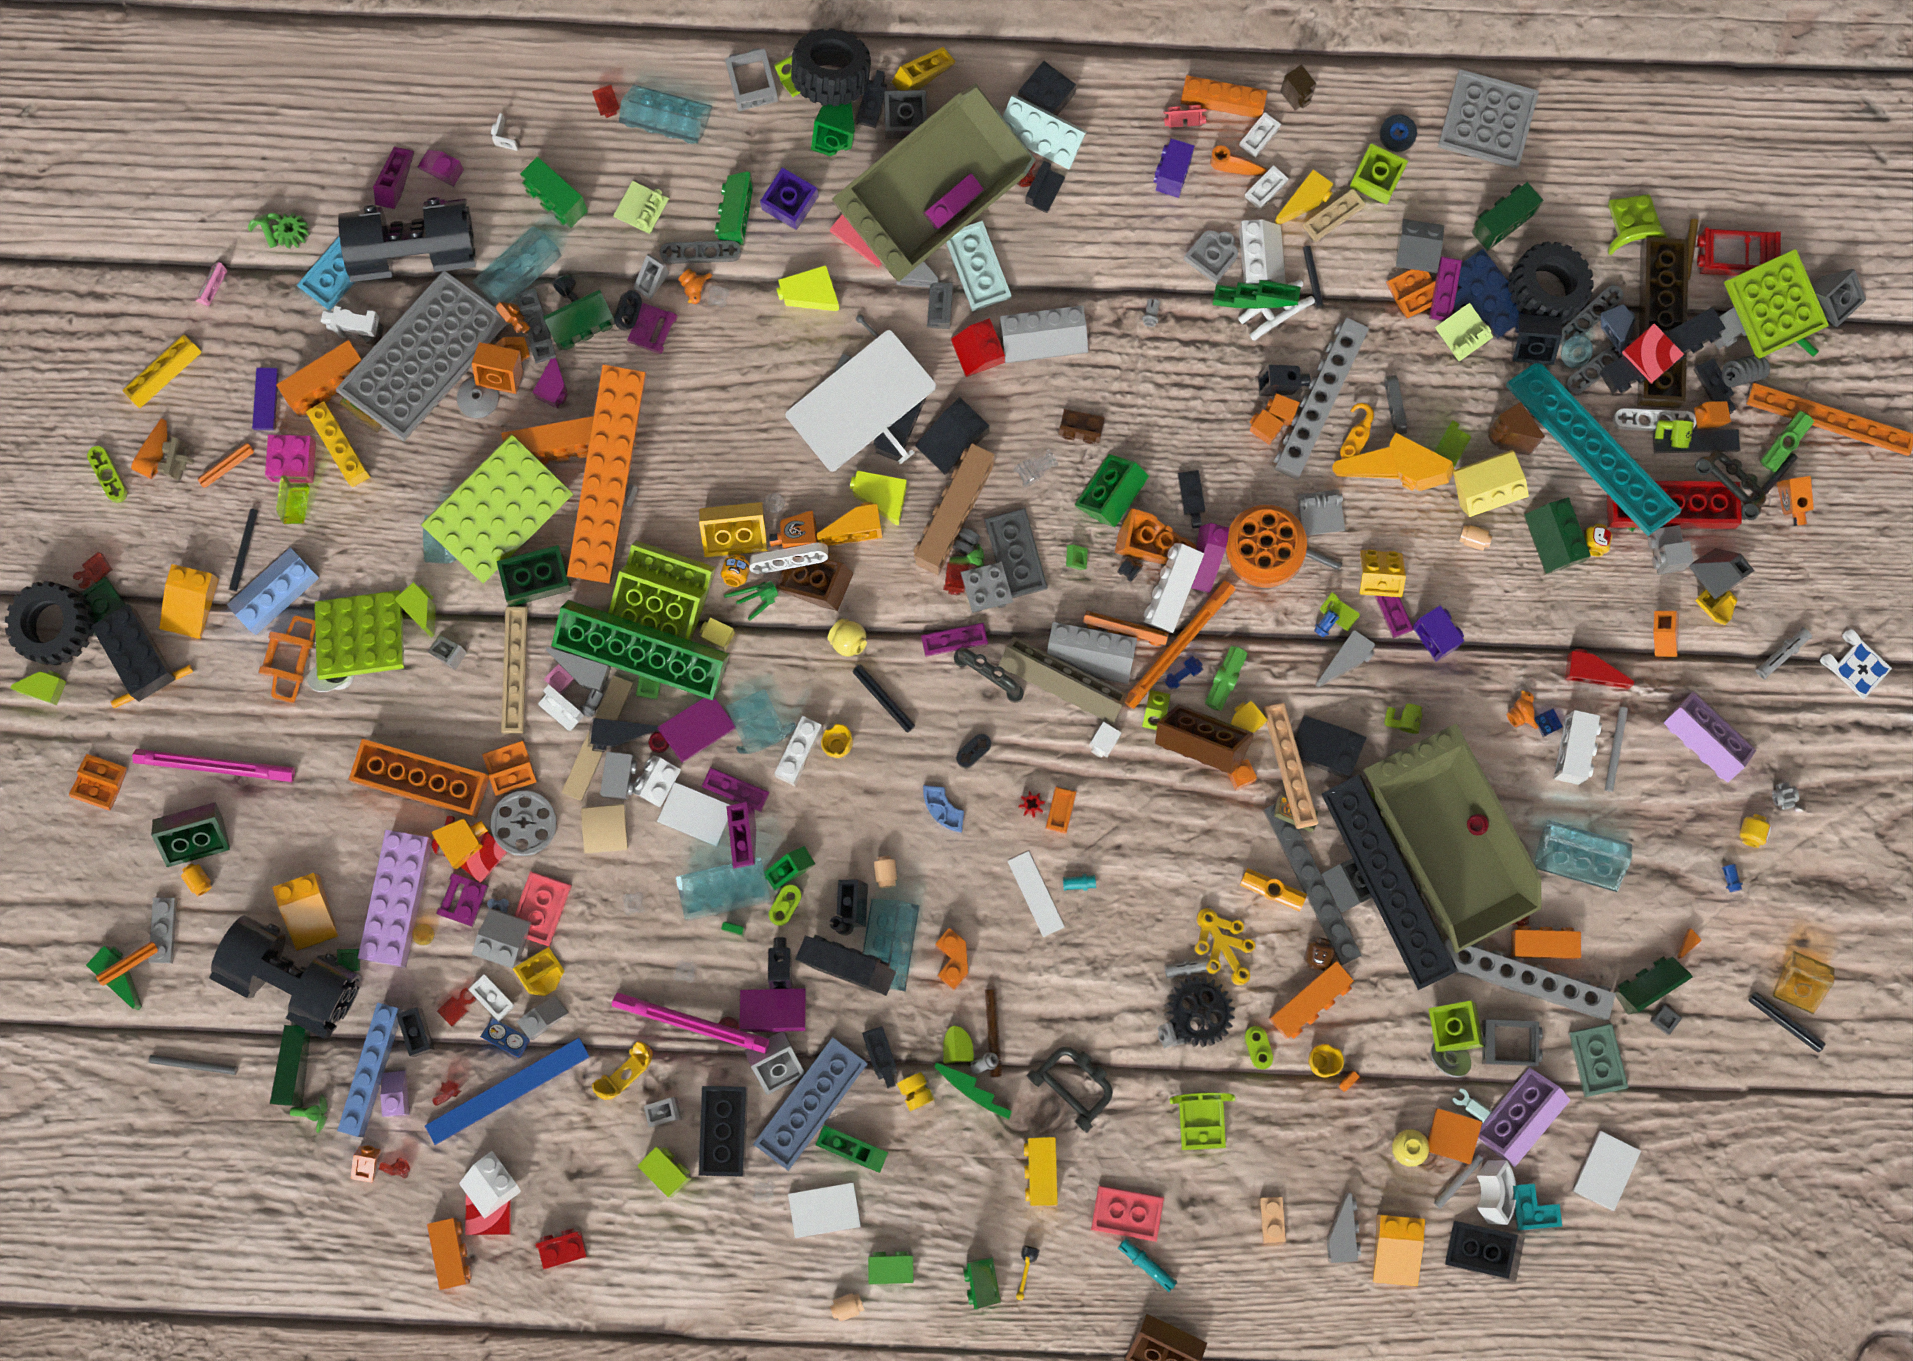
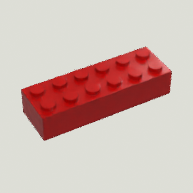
M1655 481L1682 509L1679 515L1660 528L1680 525L1681 529H1736L1742 523L1741 501L1720 481ZM1734 482L1740 488V482ZM1607 494L1608 528H1639Z

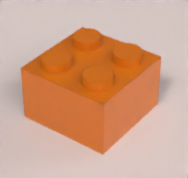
M479 342L472 360L476 386L517 394L523 376L520 351L511 347L504 348L492 343Z

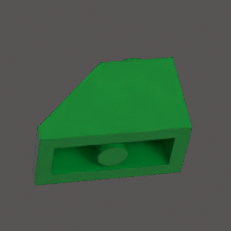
M803 846L787 853L763 873L775 891L804 874L815 865V862L806 847Z

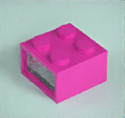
M268 435L265 476L271 482L313 483L316 451L314 439L311 436Z

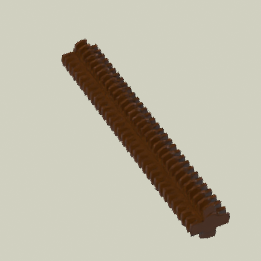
M986 989L988 1049H990V1053L996 1054L999 1060L1001 1059V1055H999L1001 1052H998L1000 1051V1044H998L1000 1043L998 1041L1000 1036L997 1033L999 1032L997 1030L999 1029L997 1027L999 1022L996 1019L998 1018L996 1016L998 1015L996 1014L998 1012L996 1007L998 1006L995 1003L997 1001L995 1000L997 999L995 997L997 996L995 994L997 989ZM998 1062L996 1068L990 1070L991 1078L1002 1076L1000 1074L1002 1069L999 1066L1001 1063Z

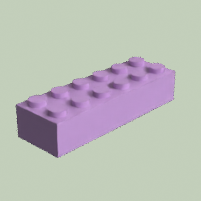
M385 830L358 959L406 968L432 848V839Z

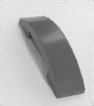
M536 288L515 294L520 312L524 316V321L530 327L527 334L535 363L556 358L550 332L543 319L544 313Z

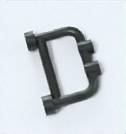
M1715 451L1708 457H1701L1695 463V470L1701 475H1707L1711 472L1744 504L1742 508L1743 516L1748 520L1756 519L1761 513V506L1766 501L1764 491L1757 484V476L1754 474L1747 475L1741 469L1742 463L1740 460H1731L1722 452ZM1716 460L1722 462L1726 466L1727 473L1738 477L1742 481V487L1747 490L1750 489L1757 496V499L1753 501L1714 462Z
M962 647L955 652L954 662L957 666L966 667L968 665L1007 692L1006 695L1010 702L1018 703L1023 699L1024 691L1022 687L1006 675L1002 667H994L987 662L984 655H977L967 648ZM983 659L984 663L980 664L976 660ZM995 671H1000V672L1002 673V675H1001V676H998V675L995 674L994 672H995Z
M1060 1047L1048 1057L1036 1072L1031 1069L1026 1077L1038 1088L1045 1081L1080 1114L1074 1122L1085 1133H1088L1093 1127L1090 1123L1112 1099L1113 1089L1105 1078L1108 1074L1100 1066L1094 1068L1089 1063L1092 1059L1084 1051L1078 1053L1071 1047ZM1064 1055L1072 1058L1080 1068L1104 1089L1103 1097L1090 1111L1048 1073V1070Z

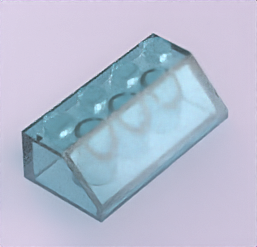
M633 85L621 101L619 123L625 124L630 128L644 129L648 133L663 134L667 138L682 139L689 144H698L704 135L712 105Z
M533 226L472 282L495 306L499 302L510 303L516 298L515 294L525 290L562 255L559 248L542 231Z
M1547 820L1540 837L1534 865L1538 870L1617 892L1632 860V844Z
M761 857L755 858V865L734 869L732 864L676 877L683 914L687 922L772 902Z
M871 899L863 954H871L890 963L889 968L896 971L889 990L906 992L920 905L899 900Z

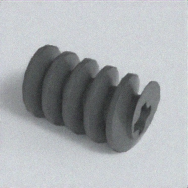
M1755 354L1728 361L1722 369L1723 382L1728 387H1736L1765 379L1770 373V364L1765 357L1758 358Z

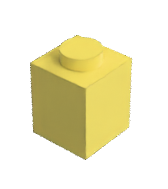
M710 618L708 622L703 623L700 633L702 634L701 638L703 641L726 651L735 631L733 628Z

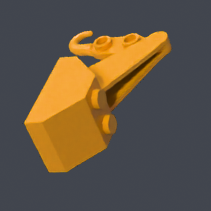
M1363 402L1357 403L1351 408V412L1358 408L1365 409L1366 417L1352 428L1340 449L1341 460L1334 462L1332 466L1336 476L1400 479L1402 486L1411 491L1414 489L1422 491L1449 483L1454 474L1452 461L1398 433H1395L1389 443L1390 447L1360 454L1370 437L1374 410L1370 405Z

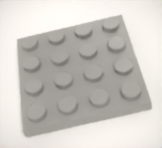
M1459 69L1438 148L1518 169L1539 91Z

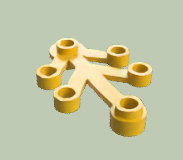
M1210 908L1202 909L1198 912L1196 918L1198 925L1201 927L1198 943L1195 945L1196 953L1203 955L1209 951L1210 947L1207 939L1210 932L1214 940L1210 960L1206 964L1207 971L1214 974L1221 969L1219 957L1222 951L1233 969L1231 974L1233 983L1244 985L1250 980V972L1247 968L1240 965L1229 946L1242 949L1245 953H1250L1255 949V942L1252 939L1240 940L1221 934L1218 927L1228 929L1233 934H1239L1244 930V924L1240 920L1231 922L1218 918L1216 912ZM1206 915L1211 918V922L1206 921ZM1234 924L1239 926V931L1235 930ZM1245 943H1249L1251 949H1247ZM1200 944L1204 945L1205 951L1200 950ZM1211 963L1216 965V970L1211 968ZM1243 972L1245 974V978H1241L1239 973Z

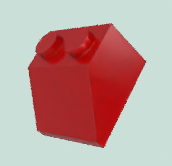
M990 318L968 326L951 338L965 377L1005 363V354Z

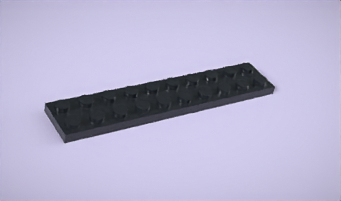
M1361 774L1322 793L1321 795L1417 989L1421 990L1458 972Z

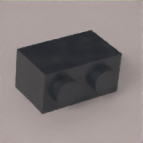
M416 1007L396 1014L409 1056L417 1057L435 1050L422 1008Z

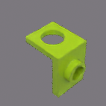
M791 55L775 64L774 67L781 84L792 97H795L800 92L796 90L791 80V70L787 73H782L781 71L782 67L786 64H791L792 66Z
M1333 592L1320 607L1324 616L1329 609L1338 614L1340 618L1335 624L1346 631L1350 630L1360 616L1357 611L1340 601Z
M1155 690L1149 691L1142 727L1157 730V724L1150 723L1148 718L1156 716L1161 720L1167 715L1171 694Z

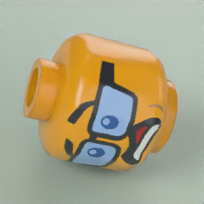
M741 554L726 557L721 570L722 579H724L727 585L732 587H738L746 583L750 572V563Z

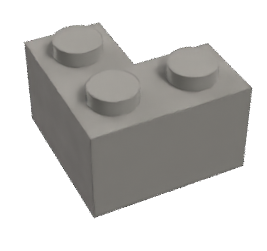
M1680 525L1659 528L1648 537L1649 548L1653 549L1654 554L1652 564L1654 569H1657L1658 575L1683 571L1694 562L1690 541L1683 542Z

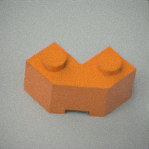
M949 928L935 944V947L951 959L937 977L955 991L968 976L966 942Z

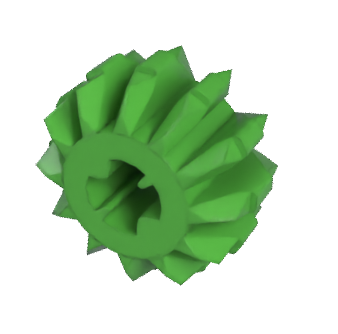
M292 212L290 217H288L287 214L283 213L284 219L276 218L278 225H273V229L276 231L273 233L275 239H278V243L281 246L285 245L290 249L294 244L296 248H299L298 243L300 241L305 243L306 240L303 237L309 236V232L306 230L309 226L307 222H304L302 216L297 217Z

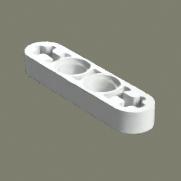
M1624 408L1618 410L1612 420L1614 426L1622 430L1656 431V424L1661 416L1669 417L1670 421H1682L1687 417V421L1694 422L1693 428L1697 424L1695 414L1692 412ZM1633 414L1635 415L1634 420H1627L1624 424L1622 420L1618 419L1621 415H1624L1626 419H1631ZM1640 415L1648 416L1650 420L1648 425H1642L1639 422Z
M812 543L755 554L750 557V571L756 574H764L821 563L828 558V546L823 543Z

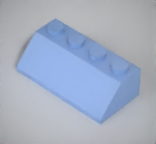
M290 547L227 605L248 630L257 635L316 582L319 577Z

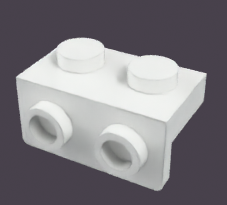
M653 755L645 763V770L642 776L635 781L633 794L644 798L657 807H661L681 769Z

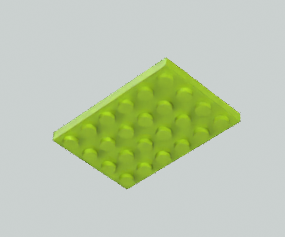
M511 434L421 523V526L484 584L498 570L496 561L510 558L573 495V492Z

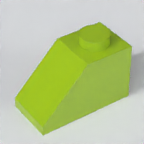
M48 670L46 674L39 671L12 684L10 689L57 706L66 681L60 679L61 675Z

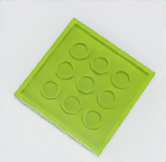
M1796 249L1724 282L1754 354L1758 358L1771 354L1829 326Z
M400 590L315 601L316 666L319 680L404 668L402 607L394 600L401 594Z

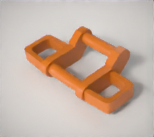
M294 616L286 634L269 633L268 638L270 641L263 665L260 666L258 673L273 677L272 698L289 703L296 701L300 683H303L304 680L302 675L308 654L314 645L312 641L315 634V620ZM297 621L312 625L309 640L290 635ZM278 641L301 646L294 674L271 668ZM277 678L296 682L292 697L288 698L276 694Z

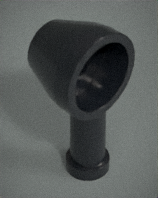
M569 274L561 276L552 282L553 287L562 297L568 298L571 302L580 299L573 292L576 281Z

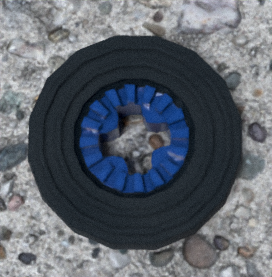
M1402 114L1392 115L1383 122L1380 129V139L1387 149L1394 152H1403L1409 149L1416 141L1417 126L1408 116ZM1396 129L1399 132H1403L1400 138L1398 135H1394Z

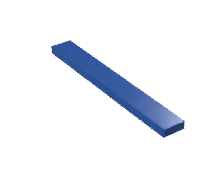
M578 1038L426 1124L425 1128L434 1145H437L590 1058V1055L581 1038Z

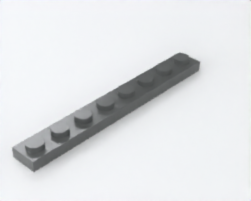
M1276 804L1265 808L1263 812L1304 893L1307 894V899L1327 939L1330 940V945L1335 948V955L1341 966L1362 956L1299 830L1296 829L1295 825L1274 816Z

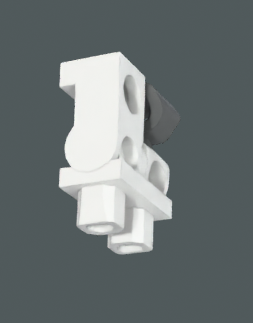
M334 306V311L323 310L321 322L326 324L327 330L334 331L339 338H346V335L352 339H360L362 337L371 346H375L381 340L384 327L379 322L380 317L375 311L367 310L365 316L353 314L347 309Z

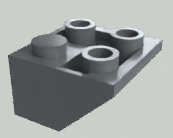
M1718 548L1711 550L1689 565V568L1714 599H1717L1741 583L1755 571L1742 554Z

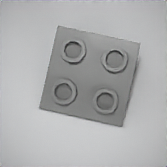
M1339 490L1297 495L1301 524L1306 536L1345 531L1341 504L1343 497Z
M1002 562L961 572L972 613L997 606L998 608H1003L1006 604L1013 603Z

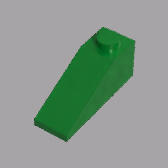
M103 946L86 966L94 974L98 975L122 960L121 956L123 953L115 946L112 948ZM129 970L106 984L132 1009L139 1010L142 1007Z
M826 1125L823 1126L816 1142V1146L878 1173L881 1172L888 1152Z

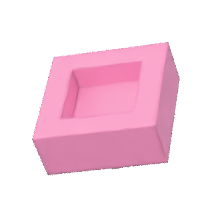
M559 664L544 678L559 694L575 680Z

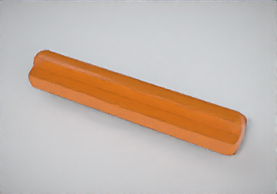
M248 443L243 444L198 477V482L202 487H208L253 454V448Z
M149 942L99 973L96 979L100 985L104 986L157 953V946L154 942Z

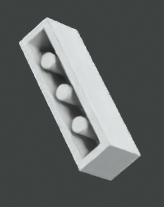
M1174 543L1168 551L1166 566L1160 572L1159 584L1152 592L1153 599L1151 604L1145 610L1144 623L1165 632H1174L1204 553L1184 544Z

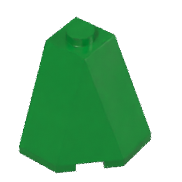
M852 102L846 105L842 103L839 106H833L832 104L822 105L814 121L811 143L812 151L833 156L840 150L852 149L855 135Z

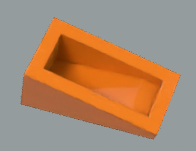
M1692 928L1687 929L1677 955L1678 959L1683 958L1702 941Z

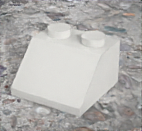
M493 1151L473 1164L459 1183L484 1219L521 1192L516 1182Z

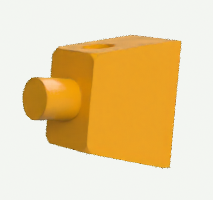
M461 819L431 833L451 866L458 869L483 847L478 837L486 833L488 829L482 820L470 826L466 819Z

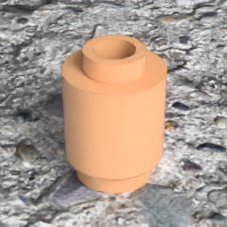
M1464 525L1459 542H1463L1465 546L1483 551L1484 547L1489 548L1492 536L1489 535L1490 530L1473 525Z
M891 856L878 857V861L874 862L876 883H878L879 888L895 887L897 881L895 860L891 859Z
M851 1293L834 1299V1305L830 1306L834 1319L839 1318V1321L860 1315L859 1312L864 1311L859 1293L855 1295Z

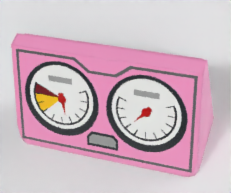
M218 262L212 266L195 299L197 302L208 307L210 306L227 273V269L222 263Z

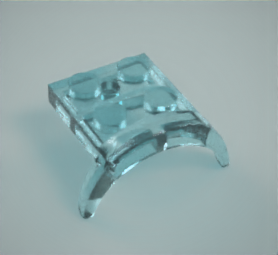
M765 689L726 706V710L743 746L736 747L737 752L740 754H752L766 749L785 739L796 728L795 722H791L783 728Z

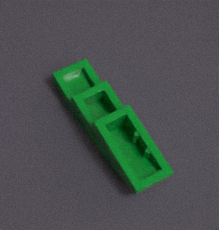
M1259 280V285L1238 282L1237 288L1216 284L1212 305L1251 309L1298 305L1301 287Z
M939 1063L935 1064V1068L967 1098L988 1111L1009 1120L1012 1111L993 1104L994 1094L974 1087L977 1078Z

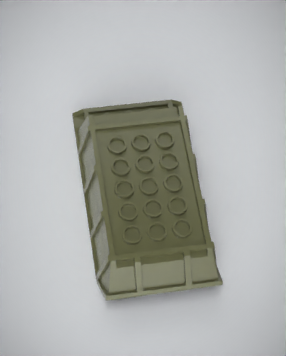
M975 83L958 93L835 195L832 200L888 272L899 282L1024 178L1036 159ZM972 173L984 190L940 228L935 229L922 212Z
M1457 723L1364 769L1375 792V804L1420 887V894L1424 895L1440 924L1438 925L1439 929L1443 930L1448 936L1455 953L1541 909V876ZM1474 814L1484 815L1489 821L1488 831L1480 836L1471 834L1467 828V821L1470 816Z

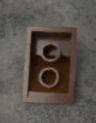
M827 559L821 563L782 570L775 588L780 592L819 607L838 611L854 573L843 563Z

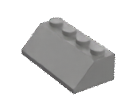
M1083 305L1000 316L1005 364L1088 353Z
M1053 622L1047 654L1095 678L1128 684L1137 638Z

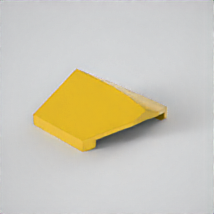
M1705 589L1697 596L1695 601L1715 622L1726 625L1733 617L1738 599L1730 591L1714 599L1708 590Z
M549 947L513 968L529 994L544 997L556 990L565 972Z

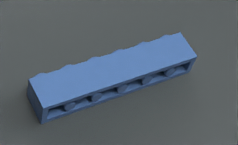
M377 1002L337 1131L356 1137H364L399 1026L396 1014L403 1012L402 1009Z

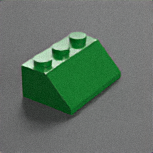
M746 171L727 176L726 183L722 184L721 194L724 195L723 203H719L718 215H721L720 222H716L715 234L718 235L719 241H735L739 245H744L754 187L751 172Z
M1108 454L1075 503V506L1100 523L1115 528L1144 486L1149 475L1136 462Z

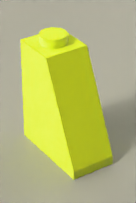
M826 265L778 280L777 294L779 300L784 299L786 306L830 311L839 310L837 297Z
M857 471L856 477L852 476L850 489H853L854 497L863 503L873 502V504H877L880 515L895 525H899L907 489V480Z

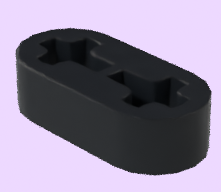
M985 734L976 735L957 753V764L964 769L972 767L990 750V738ZM985 739L987 741L985 743L986 748L980 747L975 751L974 749L978 745L977 740L983 741ZM972 751L974 754L970 756L971 762L962 763L961 755H968Z

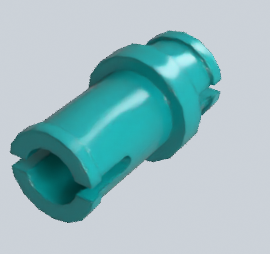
M1082 874V876L1063 877L1064 891L1096 889V876Z

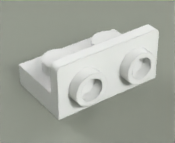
M548 684L543 690L546 695L538 705L568 731H572L584 715Z

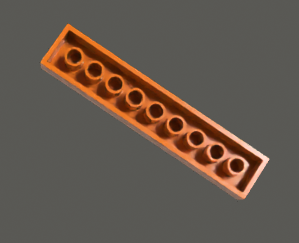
M607 364L602 366L567 572L569 577L608 584L611 582L647 375L645 371Z

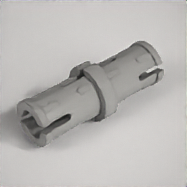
M1208 957L1191 961L1185 959L1183 962L1164 965L1167 979L1183 975L1189 977L1194 973L1206 972V964L1209 962Z

